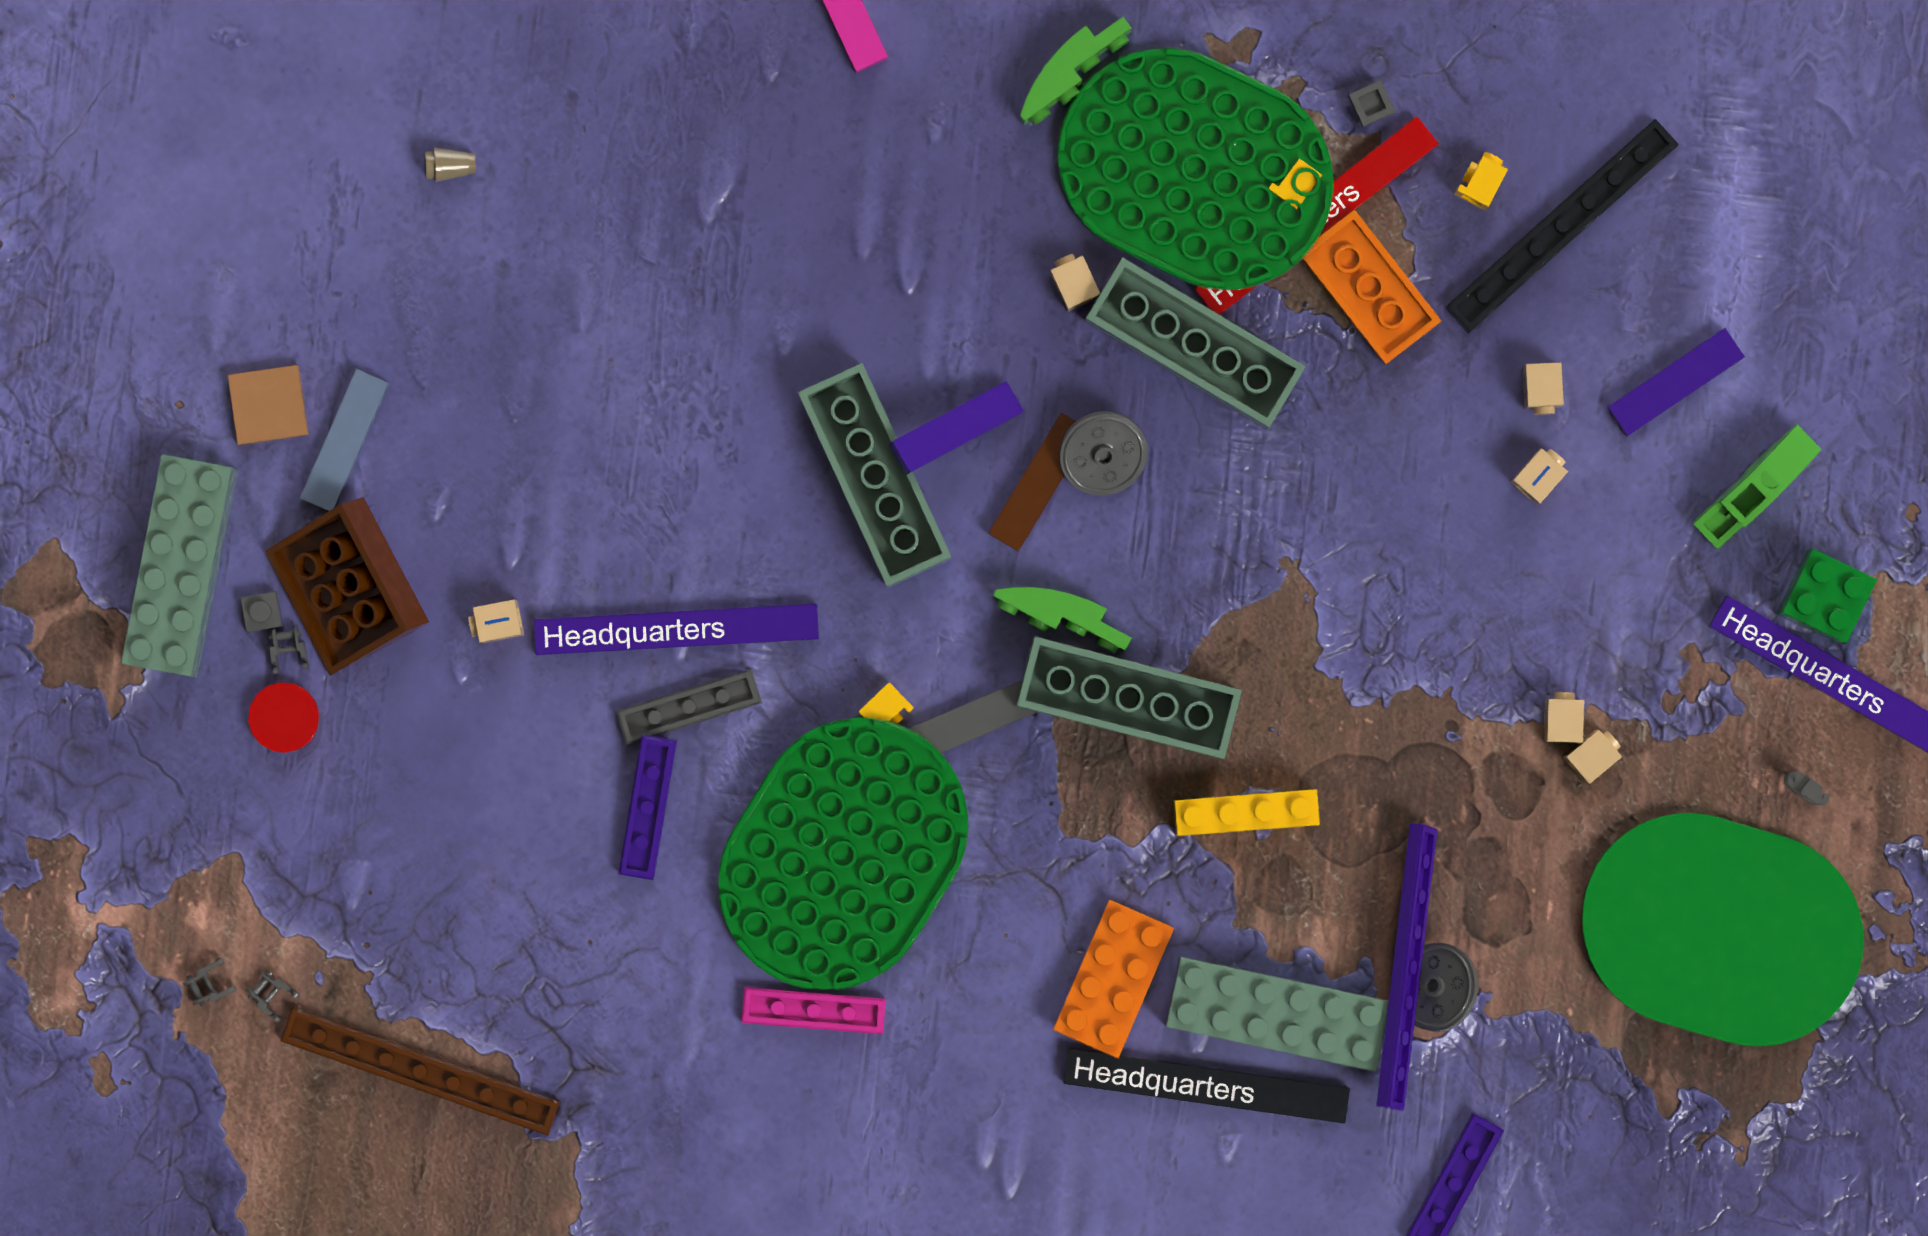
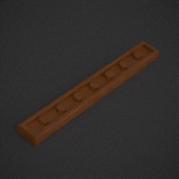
M295 1007L291 1009L280 1040L289 1045L547 1136L550 1133L561 1102Z

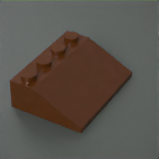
M364 497L340 504L265 550L330 676L429 623Z

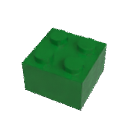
M1815 549L1806 550L1776 614L1839 645L1847 644L1878 579Z

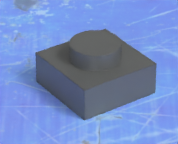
M1381 80L1348 95L1362 128L1396 112Z
M276 591L241 598L247 633L284 627Z

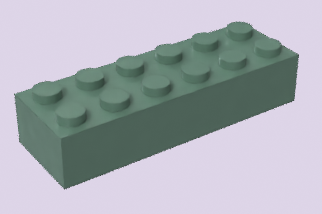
M1123 257L1085 320V323L1265 430H1268L1306 368L1303 364Z
M863 363L798 392L887 588L952 559L913 472L908 475L904 473L888 445L896 440L897 437Z
M161 455L121 664L198 678L238 472L237 469L175 456Z
M1033 637L1015 706L1190 752L1225 759L1242 690Z
M1179 956L1165 1026L1376 1072L1386 1028L1389 1001Z

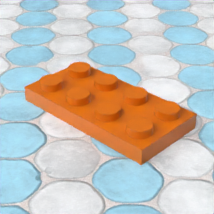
M1355 210L1322 234L1308 254L1302 259L1384 365L1441 322L1438 315Z
M1109 899L1052 1031L1118 1059L1174 927Z

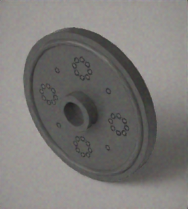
M1111 411L1095 412L1080 418L1067 430L1060 444L1059 461L1065 477L1075 488L1091 495H1110L1126 489L1140 476L1147 461V443L1139 426L1129 417Z
M1431 943L1424 945L1414 1025L1426 1031L1443 1032L1458 1026L1470 1014L1477 998L1478 977L1473 962L1464 951L1446 943Z

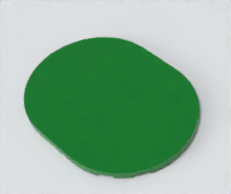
M1166 48L1140 50L1117 58L1116 61L1093 74L1081 87L1080 93L1073 98L1062 122L1058 141V165L1062 186L1069 203L1083 224L1094 235L1115 249L1194 286L1213 290H1240L1262 285L1289 271L1308 254L1321 235L1329 216L1333 197V171L1329 151L1324 138L1310 116L1295 101L1280 91L1197 52ZM1299 158L1315 169L1302 168L1293 176V189L1297 194L1306 197L1302 204L1295 200L1284 201L1269 189L1272 183L1278 187ZM1303 172L1312 173L1317 180L1313 189L1307 193L1300 191L1296 186V178ZM1290 204H1295V205H1297L1299 208L1296 209V208H1294L1293 206H1291Z
M856 717L832 721L810 730L789 745L773 764L733 828L724 847L719 865L718 896L724 921L742 952L757 967L772 977L805 989L838 990L850 988L875 978L896 964L912 946L953 881L965 853L969 828L967 803L962 785L949 761L930 741L919 733L895 722L876 718Z
M1697 813L1670 814L1647 820L1625 832L1603 853L1596 863L1586 885L1582 901L1581 930L1590 963L1601 982L1621 1003L1652 1020L1738 1045L1771 1046L1783 1044L1807 1035L1820 1027L1834 1015L1850 994L1862 962L1864 935L1857 901L1843 876L1824 856L1793 839L1711 815Z

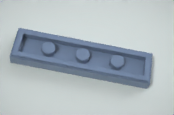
M358 369L355 370L300 499L328 511L337 507L390 383Z

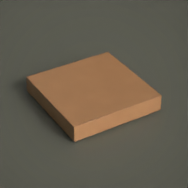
M299 365L228 375L237 444L239 446L309 435Z

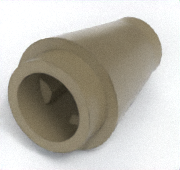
M434 147L433 151H424L426 180L434 179L435 183L469 174H476L475 153Z

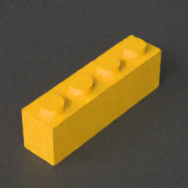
M1317 789L1173 800L1176 836L1320 825Z

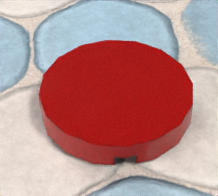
M280 682L265 687L255 696L250 705L248 722L251 733L260 745L271 751L289 753L302 749L313 740L320 722V712L317 701L308 690L297 684Z

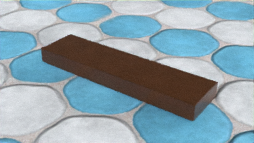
M1060 413L988 533L1019 552L1065 476L1059 461V448L1065 433L1076 421L1063 413Z

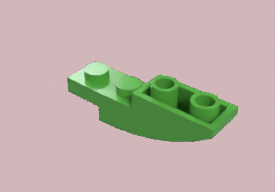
M1124 16L1095 37L1089 28L1085 26L1053 55L1035 80L1026 98L1020 115V121L1024 126L1030 121L1034 125L1040 123L1051 114L1049 110L1051 106L1058 101L1064 105L1080 93L1077 89L1082 85V79L1077 74L1079 69L1083 73L1089 71L1101 61L1098 58L1100 54L1108 49L1113 53L1129 42L1127 35L1131 33V26Z
M1796 423L1750 465L1738 481L1693 521V524L1719 549L1743 526H1748L1766 509L1822 449Z
M1013 587L996 589L993 595L994 598L999 600L996 605L998 608L1013 616L1016 615L1017 611L1022 612L1030 617L1027 622L1028 624L1045 633L1049 627L1056 630L1063 618L1068 621L1065 626L1067 629L1082 637L1085 636L1086 632L1091 633L1099 638L1097 645L1114 654L1118 649L1125 651L1132 639L1101 622L1107 608L1070 593L1035 587Z

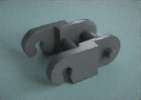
M294 625L292 631L277 633L276 629L273 628L272 635H269V640H273L274 647H269L271 663L274 666V675L279 674L277 656L285 652L300 651L301 658L303 659V669H309L306 642H300V636L303 635V631L298 630L297 625ZM295 639V646L280 648L279 640Z
M1790 771L1784 776V784L1808 803L1824 805L1828 802L1830 796L1827 793H1821L1823 787L1803 773Z
M223 959L197 970L198 976L194 978L192 975L187 976L188 981L184 982L183 985H189L196 998V1001L192 1003L193 1006L199 1003L202 1007L206 1005L204 1001L207 999L214 1002L237 990L233 986L219 993L214 990L208 978L209 970L223 964ZM201 978L204 979L210 994L204 997L196 983Z
M261 970V980L253 990L250 988L246 989L250 994L248 998L250 1000L255 998L259 1001L256 1006L279 1023L281 1017L268 1007L269 1001L282 988L286 992H290L296 999L300 997V994L281 978L274 980L271 977L273 975L272 972L265 973ZM269 982L274 988L263 999L259 993Z

